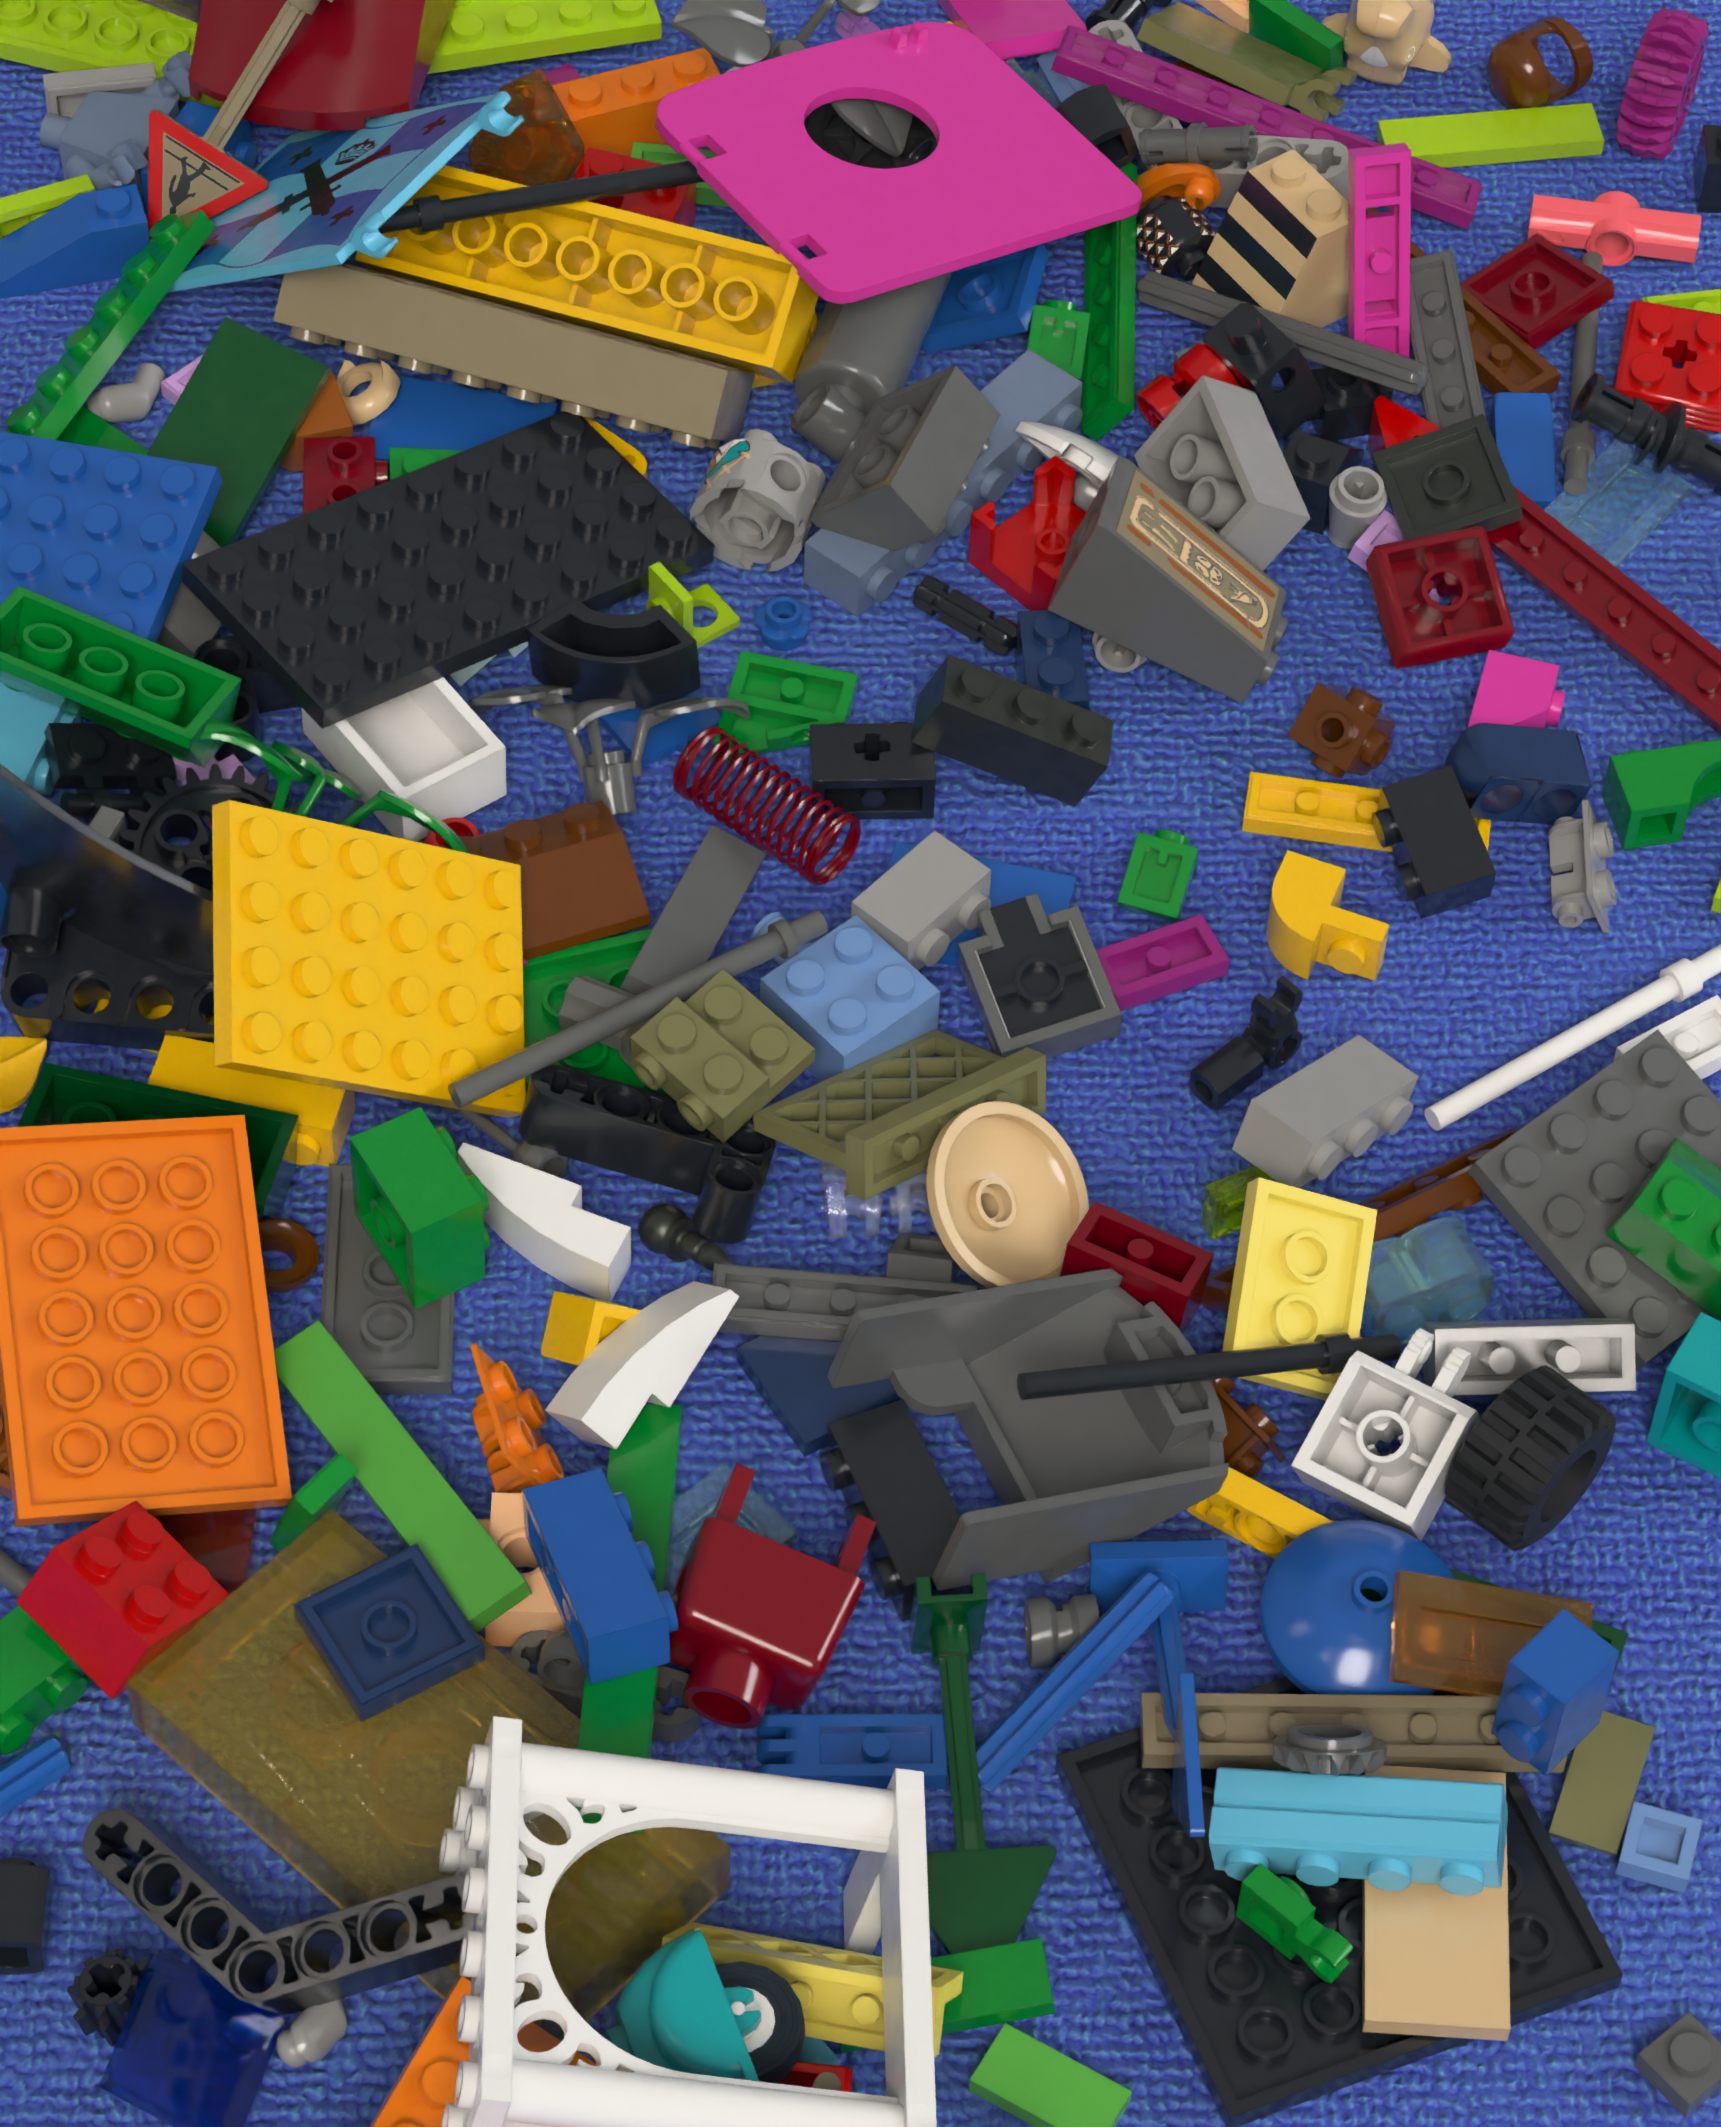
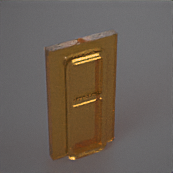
M1400 1570L1395 1573L1390 1682L1473 1696H1500L1509 1661L1563 1608L1592 1630L1593 1603Z

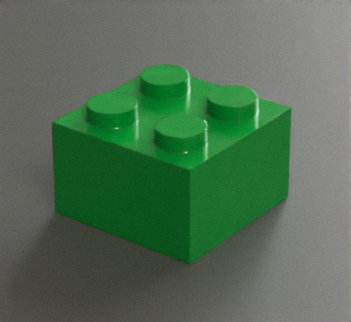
M419 1107L350 1137L355 1216L415 1309L420 1308L486 1278L485 1250L490 1248V1238L484 1225L483 1212L489 1210V1201L477 1176L473 1173L466 1176L457 1163V1151L447 1130L442 1126L435 1129L423 1109Z

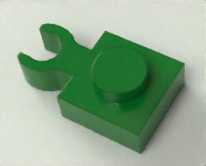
M1261 1863L1242 1881L1236 1916L1288 1959L1291 1960L1298 1954L1317 1976L1330 1984L1350 1964L1345 1957L1353 1950L1352 1945L1338 1932L1323 1926L1314 1919L1316 1907L1310 1903L1307 1894L1296 1882L1284 1876L1278 1878Z

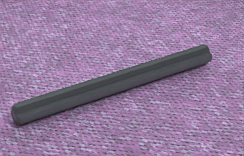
M1155 271L1147 272L1143 279H1139L1136 287L1139 290L1138 300L1142 304L1212 328L1243 302ZM1252 305L1295 343L1305 360L1410 396L1418 395L1420 390L1427 385V366L1423 362Z

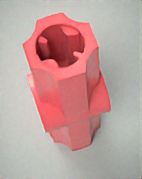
M1609 191L1600 194L1593 202L1534 194L1527 240L1538 234L1555 246L1597 252L1602 256L1603 265L1605 266L1627 264L1634 256L1695 263L1702 215L1640 208L1636 198L1621 191Z

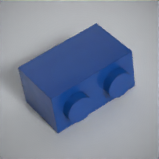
M1563 1608L1509 1661L1491 1733L1498 1738L1503 1749L1511 1757L1523 1763H1530L1543 1775L1547 1776L1599 1724L1619 1651Z

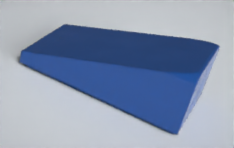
M1496 393L1492 399L1489 429L1512 485L1539 507L1556 508L1553 416L1550 395L1547 393Z

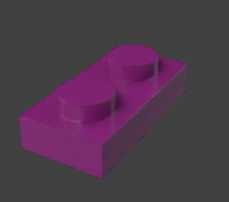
M1202 914L1096 950L1120 1011L1220 978L1228 973L1229 958Z

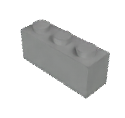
M1357 1035L1253 1098L1232 1150L1278 1183L1300 1188L1314 1178L1323 1180L1335 1169L1338 1163L1351 1155L1354 1157L1361 1156L1374 1140L1385 1133L1394 1135L1404 1126L1413 1110V1103L1409 1099L1419 1076L1362 1036Z
M1621 1317L1423 1322V1330L1434 1335L1431 1353L1424 1362V1384L1432 1387L1444 1360L1456 1346L1471 1353L1472 1357L1467 1367L1468 1369L1454 1395L1501 1394L1515 1380L1531 1370L1544 1365L1551 1367L1583 1392L1636 1391L1635 1324Z

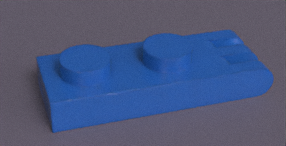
M943 1713L764 1715L761 1724L757 1726V1736L764 1739L757 1744V1760L765 1764L757 1769V1773L887 1789L895 1768L924 1772V1789H946L947 1751Z

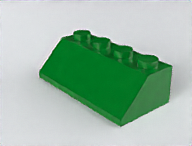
M17 586L0 604V682L9 689L27 693L58 706L66 713L82 716L114 730L123 737L139 740L170 753L178 760L191 762L203 768L225 743L224 741L213 739L201 740V731L207 721L212 718L232 724L242 681L241 678L21 586Z
M1676 1137L1624 1207L1606 1235L1721 1321V1170Z

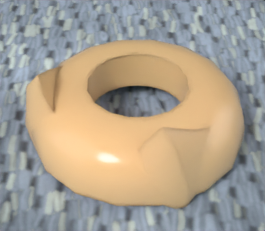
M344 360L341 366L337 384L352 425L363 424L376 418L396 398L399 385L401 384L400 378L382 360H380L381 363L368 362L355 366L351 361ZM365 381H371V384L365 391L356 396L349 397L356 386Z

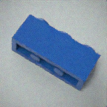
M602 1468L522 1489L526 1538L589 1684H597L670 1663L669 1633L678 1631L676 1610L667 1590L657 1592L653 1583L656 1578L655 1567L647 1543L644 1540L635 1542L632 1537L633 1520L625 1494L622 1491L612 1492Z

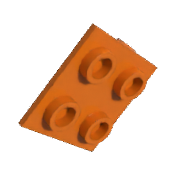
M476 1343L470 1345L484 1392L475 1399L476 1406L472 1410L471 1415L480 1443L482 1444L483 1455L488 1458L486 1465L489 1473L492 1474L490 1477L495 1492L522 1493V1489L564 1478L557 1455L548 1443H544L540 1427L547 1424V1418L537 1395L532 1389L528 1388L523 1391L517 1385L513 1373L503 1360L495 1363Z

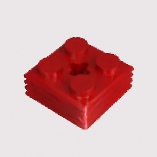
M1638 300L1631 301L1614 389L1631 398L1635 396L1642 399L1658 412L1671 402H1679L1685 406V426L1721 432V314ZM1672 364H1680L1683 366V369L1674 368Z

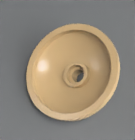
M992 1101L975 1105L955 1115L942 1128L933 1144L926 1175L929 1209L934 1226L943 1245L959 1267L971 1278L987 1288L1060 1277L1067 1243L1088 1212L1089 1201L1085 1181L1078 1162L1070 1147L1057 1130L1045 1119L1028 1108L1010 1102Z

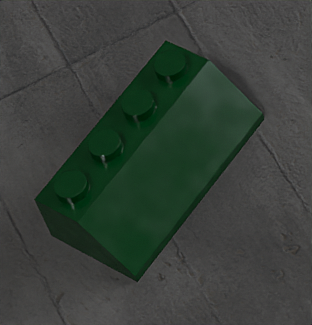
M50 1063L44 1064L17 1126L245 1115L257 1214L262 1215L280 1214L296 1172L298 1115Z

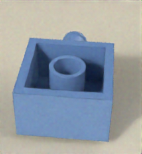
M772 912L766 915L753 930V939L768 933V926L780 919L786 921V918L780 912ZM857 915L816 942L810 943L808 941L800 945L798 954L788 959H783L780 956L773 958L780 966L760 979V1001L815 1048V1062L807 1070L819 1082L934 1029L938 1030L940 990Z

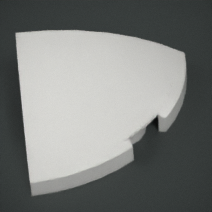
M1021 421L1015 429V432L1048 460L1056 455L1074 471L1080 472L1099 489L1118 458L1117 454L1102 445L1059 427Z

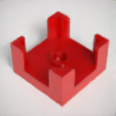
M1056 455L1036 469L1034 473L1032 502L1006 521L995 527L996 504L992 501L987 502L971 513L968 562L1029 611L1048 609L1069 541L1085 515V512L1073 504L1076 473Z

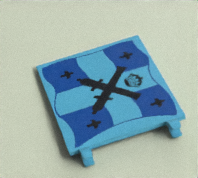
M500 91L494 95L364 120L365 129L309 130L291 134L254 169V171L268 179V187L209 218L216 228L168 292L340 265L355 251L381 259L399 241L395 236L393 238L385 237L378 229L481 129L499 136H509L524 122V118L522 115L513 117L505 111L504 107L512 98L506 91Z

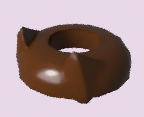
M277 1218L259 1220L258 1226L262 1252L279 1250L287 1254L293 1262V1266L285 1271H272L264 1267L267 1294L274 1292L284 1293L299 1289L311 1280L318 1267L319 1247L316 1241L301 1225L289 1220Z

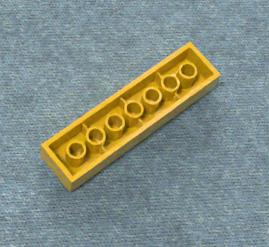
M444 165L403 206L413 205L414 198L438 195L440 200L527 186ZM589 201L446 223L443 230L421 234L417 228L383 233L382 235L385 237L393 238L395 236L399 241L385 257L376 259L357 251L355 261L371 270L754 372L757 375L788 383H793L819 297L797 274L798 270L781 253L777 254L771 247Z

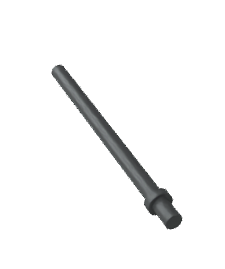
M814 910L789 923L780 919L768 926V933L449 1084L450 1096L458 1108H462L656 1015L676 997L681 1001L689 999L722 969L732 977H735L777 956L788 959L798 954L800 945L827 933V922L819 910Z

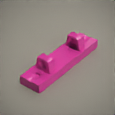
M1405 143L1348 149V337L1410 358L1411 150ZM1386 206L1390 210L1389 212L1366 214V208Z

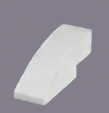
M463 1142L457 1152L458 1164L466 1176L472 1173L475 1174L486 1192L489 1210L483 1212L484 1221L509 1246L539 1269L576 1290L599 1300L611 1302L631 1266V1227L582 1210L581 1185Z
M696 1281L662 1296L630 1317L599 1343L568 1377L545 1411L579 1439L617 1449L646 1402L668 1408L671 1407L739 1296L731 1289Z

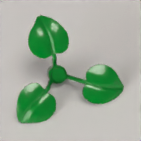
M216 718L209 719L201 731V740L213 739L229 742L260 757L278 781L271 807L272 810L283 812L292 779L296 783H312L294 815L307 817L324 786L338 789L357 802H360L364 796L347 779L330 769H323L321 764L312 756L288 744L274 740L270 747L238 726ZM381 789L374 797L339 824L354 828L374 811H386L411 818L423 827L440 835L452 850L468 853L461 839L444 822L418 805Z

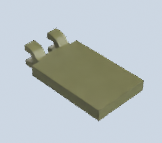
M1181 2L1144 18L1136 38L1265 100L1283 107L1289 105L1298 109L1301 114L1322 122L1327 121L1329 114L1337 116L1343 112L1346 102L1333 95L1339 92L1341 84L1350 86L1355 83L1358 72L1342 66L1333 67L1322 73V68Z

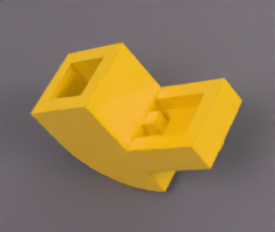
M1287 850L1273 881L1266 926L1267 942L1275 958L1286 969L1307 980L1315 963L1318 962L1331 966L1339 972L1355 974L1375 981L1383 964L1390 924L1340 908L1346 874L1345 868Z

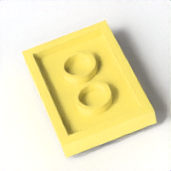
M1260 1177L1248 1182L1222 1352L1314 1342L1316 1336L1321 1334L1346 1332L1350 1338L1359 1337L1377 1210ZM1317 1369L1237 1378L1326 1401L1341 1373L1322 1375Z

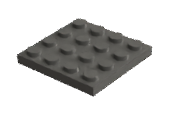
M1659 1030L1653 1032L1482 1156L1468 1170V1174L1590 1318L1621 1317L1635 1324L1636 1372L1687 1335L1700 1312L1712 1316L1707 1310L1606 1235L1609 1228L1676 1137L1721 1170V1102Z

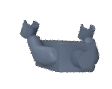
M186 51L172 56L162 68L164 77L159 78L144 91L127 94L93 91L86 95L72 118L47 113L40 127V142L43 146L59 149L64 179L67 180L88 174L95 191L137 184L141 202L144 206L140 171L147 166L149 159V114L153 109H158L174 120L179 115L178 100L180 95L181 97L190 96L188 77L192 56Z

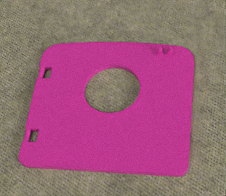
M915 21L911 25L897 26L795 51L671 92L664 96L657 105L655 128L662 139L677 154L682 153L697 168V174L777 254L781 253L798 270L797 274L820 297L832 303H853L1131 217L1139 211L1141 205L1142 191L1133 181L977 36L964 28L950 23ZM844 99L876 100L900 107L921 119L934 134L937 147L929 157L910 166L890 169L869 168L848 163L821 149L807 133L804 121L813 110L833 101ZM707 146L716 156L707 159L697 148ZM807 246L817 257L807 259L797 248Z

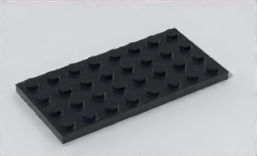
M562 411L184 562L182 582L323 729L527 642L526 628L574 599L591 610L600 611L649 590L648 567L658 561L675 578L712 563L715 545L582 416Z

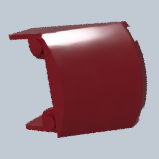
M202 0L188 77L191 97L200 101L204 94L224 104L286 0ZM321 0L312 15L306 13L242 119L291 129L357 130L365 129L364 118L414 110L456 0H334L332 3L327 0Z

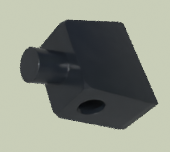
M1249 302L1240 303L1205 334L1203 338L1204 345L1225 364L1240 387L1256 392L1271 428L1284 440L1327 403L1325 395L1299 348ZM1278 372L1285 387L1280 390H1273L1272 381Z

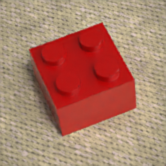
M136 1500L53 1547L16 1602L111 1699H114L193 1650L232 1596L211 1576L203 1565L198 1563L163 1528L159 1520L149 1514Z

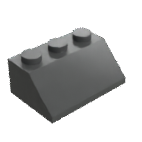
M956 365L876 399L809 519L817 527L892 551L899 550L916 542L926 544L932 541L945 528L947 524L945 516L953 501L968 486L969 479L967 475L974 462L989 447L990 439L988 437L1000 414Z

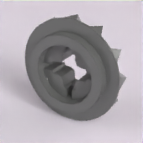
M1297 1725L1288 1728L1287 1734L1273 1739V1760L1283 1767H1288L1293 1772L1306 1771L1311 1772L1312 1775H1360L1364 1771L1373 1772L1384 1765L1387 1754V1743L1384 1740L1373 1737V1732L1369 1729L1352 1725Z

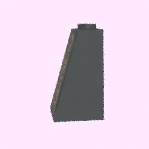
M1120 455L1069 541L1047 609L1240 703H1243L1254 683L1261 686L1267 683L1279 657V654L1273 650L1282 638L1288 623V618L1281 615L1287 591L1135 464Z

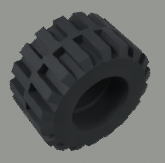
M1544 1365L1533 1369L1510 1384L1491 1403L1465 1438L1450 1469L1445 1489L1446 1500L1513 1551L1522 1550L1552 1531L1586 1492L1610 1450L1615 1432L1616 1417H1614L1611 1411L1551 1367Z

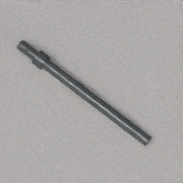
M1597 252L1583 254L1580 261L1602 274V256ZM1600 307L1576 322L1569 422L1568 430L1564 432L1561 438L1560 458L1565 464L1564 490L1574 496L1586 492L1589 465L1594 462L1596 454V436L1591 431L1592 423L1585 420L1580 424L1571 419V413L1581 389L1596 370Z

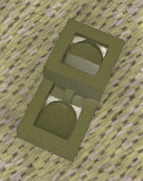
M1602 1711L1599 1724L1574 1749L1549 1829V1837L1616 1858L1656 1727Z

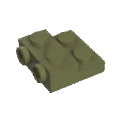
M724 969L717 973L686 1002L681 1001L678 997L674 998L630 1037L631 1066L638 1078L653 1090L662 1088L677 1102L680 1113L690 1125L699 1131H704L707 1128L723 1143L753 1117L754 1112L761 1110L815 1062V1048Z

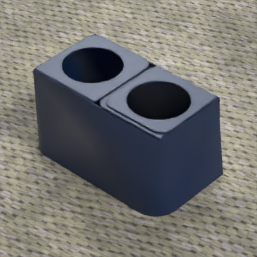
M1478 723L1464 730L1445 761L1446 766L1452 765L1472 816L1476 819L1554 825L1558 818L1572 817L1592 787L1578 732L1575 734V731Z

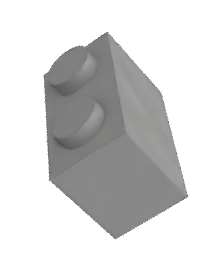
M934 830L851 902V918L855 915L859 916L919 971L924 965L930 967L937 963L946 952L949 943L965 929L973 930L977 927L978 912L991 907V900L989 899L991 869Z

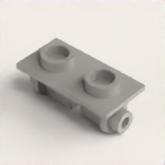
M1587 799L1582 801L1583 818L1577 820L1568 816L1558 818L1548 832L1550 868L1553 874L1573 870L1570 873L1551 876L1552 914L1558 919L1559 924L1566 928L1578 927L1583 923V920L1596 917L1602 932L1608 933V907L1616 906L1617 895L1613 876L1610 870L1606 869L1605 859L1614 857V844L1608 823L1606 821L1598 823Z

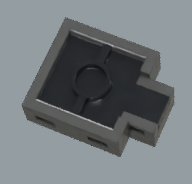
M1036 893L978 912L977 934L979 937L958 944V965L994 1054L1005 1058L1029 1047L1046 1054V1059L1120 1035L1122 1014L1078 905L1049 914L1047 919Z

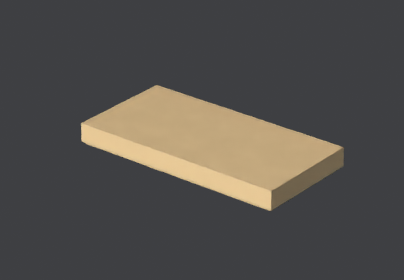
M1383 1765L1373 1772L1364 1771L1362 1773L1365 1776L1504 1784L1506 1794V1773ZM1507 1833L1501 1888L1483 1887V1890L1478 1894L1464 1896L1449 1893L1442 1889L1440 1884L1411 1882L1410 1886L1404 1890L1387 1891L1376 1888L1368 1880L1362 1879V2032L1508 2041L1511 2024Z

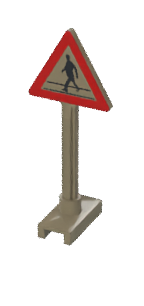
M286 0L205 135L200 136L158 109H153L150 112L148 161L149 232L159 220L169 214L175 213L179 217L203 210L207 217L211 218L268 187L269 181L267 178L225 152V145L306 13L312 15L321 0Z

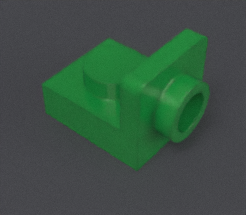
M1047 300L1043 305L1034 304L1027 328L1029 332L1026 351L1028 349L1081 381L1090 313L1077 311L1078 307L1075 304L1062 300Z
M1156 829L1153 836L1138 832L1118 897V907L1173 923L1179 922L1192 875L1197 873L1200 863L1198 848L1189 846L1191 841L1189 838L1173 831Z

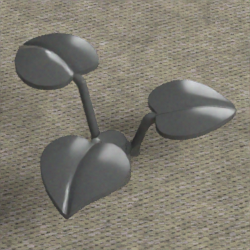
M686 0L673 18L671 27L691 36L718 59L742 68L806 49L804 43L836 1L850 14L863 16L874 10L881 0H824L795 39L779 40L773 45L774 30L764 25L766 7L762 0ZM844 99L830 102L838 115L874 146L896 159L902 154L913 118L912 113L895 105L876 100Z
M527 685L484 693L471 699L469 705L478 716L496 705L527 701L546 705L532 709L531 716L563 728L578 766L579 780L584 782L586 803L602 800L611 814L637 811L633 776L643 775L641 760L647 733L651 727L677 715L703 709L726 710L750 720V710L744 702L723 697L682 698L640 710L630 761H625L624 750L603 751L597 718L627 709H636L635 701L592 699L579 704L565 703L561 695H572L571 687ZM586 725L592 753H588L587 757L577 735Z

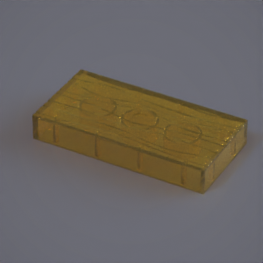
M330 1509L289 1546H286L271 1562L259 1569L222 1603L218 1604L199 1620L191 1630L178 1638L168 1649L164 1650L142 1669L139 1674L128 1681L127 1689L133 1725L343 1910L450 1876L451 1873L439 1871L442 1836L445 1828L453 1829V1810L458 1787H467V1766L472 1744L484 1745L493 1716L521 1719L522 1742L571 1749H577L580 1720L474 1631L485 1647L484 1661L361 1722L294 1615L293 1604L388 1558ZM543 1814L525 1822L528 1830L542 1842L560 1846L568 1841L565 1830L551 1816ZM676 1827L644 1829L643 1834H622L598 1844L579 1857L565 1871L549 1898L545 1919V1940L555 1978L573 2008L586 2022L628 1984L644 1961L662 1947L663 1936L690 1922H694L729 1889L730 1847L712 1831ZM526 1857L528 1865L525 1874L531 1877L541 1875L542 1866L540 1863ZM409 1921L403 1923L397 1930L394 1938L395 1950L401 1948L407 1941L410 1933ZM463 1921L455 1922V1924L463 1927ZM526 1923L517 1924V1929L522 1933L529 1934L534 1932L533 1928ZM460 1962L416 1976L444 2000L453 1984L461 1977L459 1972ZM465 1977V1978L468 1979L469 1981H471V1978H472V1977ZM522 1982L524 1983V1990L514 2008L526 2001L539 1999L538 1989L532 1983ZM546 2019L532 2021L562 2041L564 2039V2032L556 2022Z

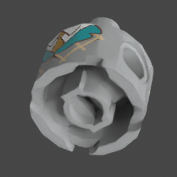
M760 429L749 430L744 438L733 439L719 447L691 506L690 520L694 517L697 523L696 527L715 545L713 553L715 558L739 569L751 571L753 564L758 563L768 564L765 572L779 571L794 563L804 546L813 524L809 517L822 495L825 474L819 466L807 462L798 452L778 443L771 433Z

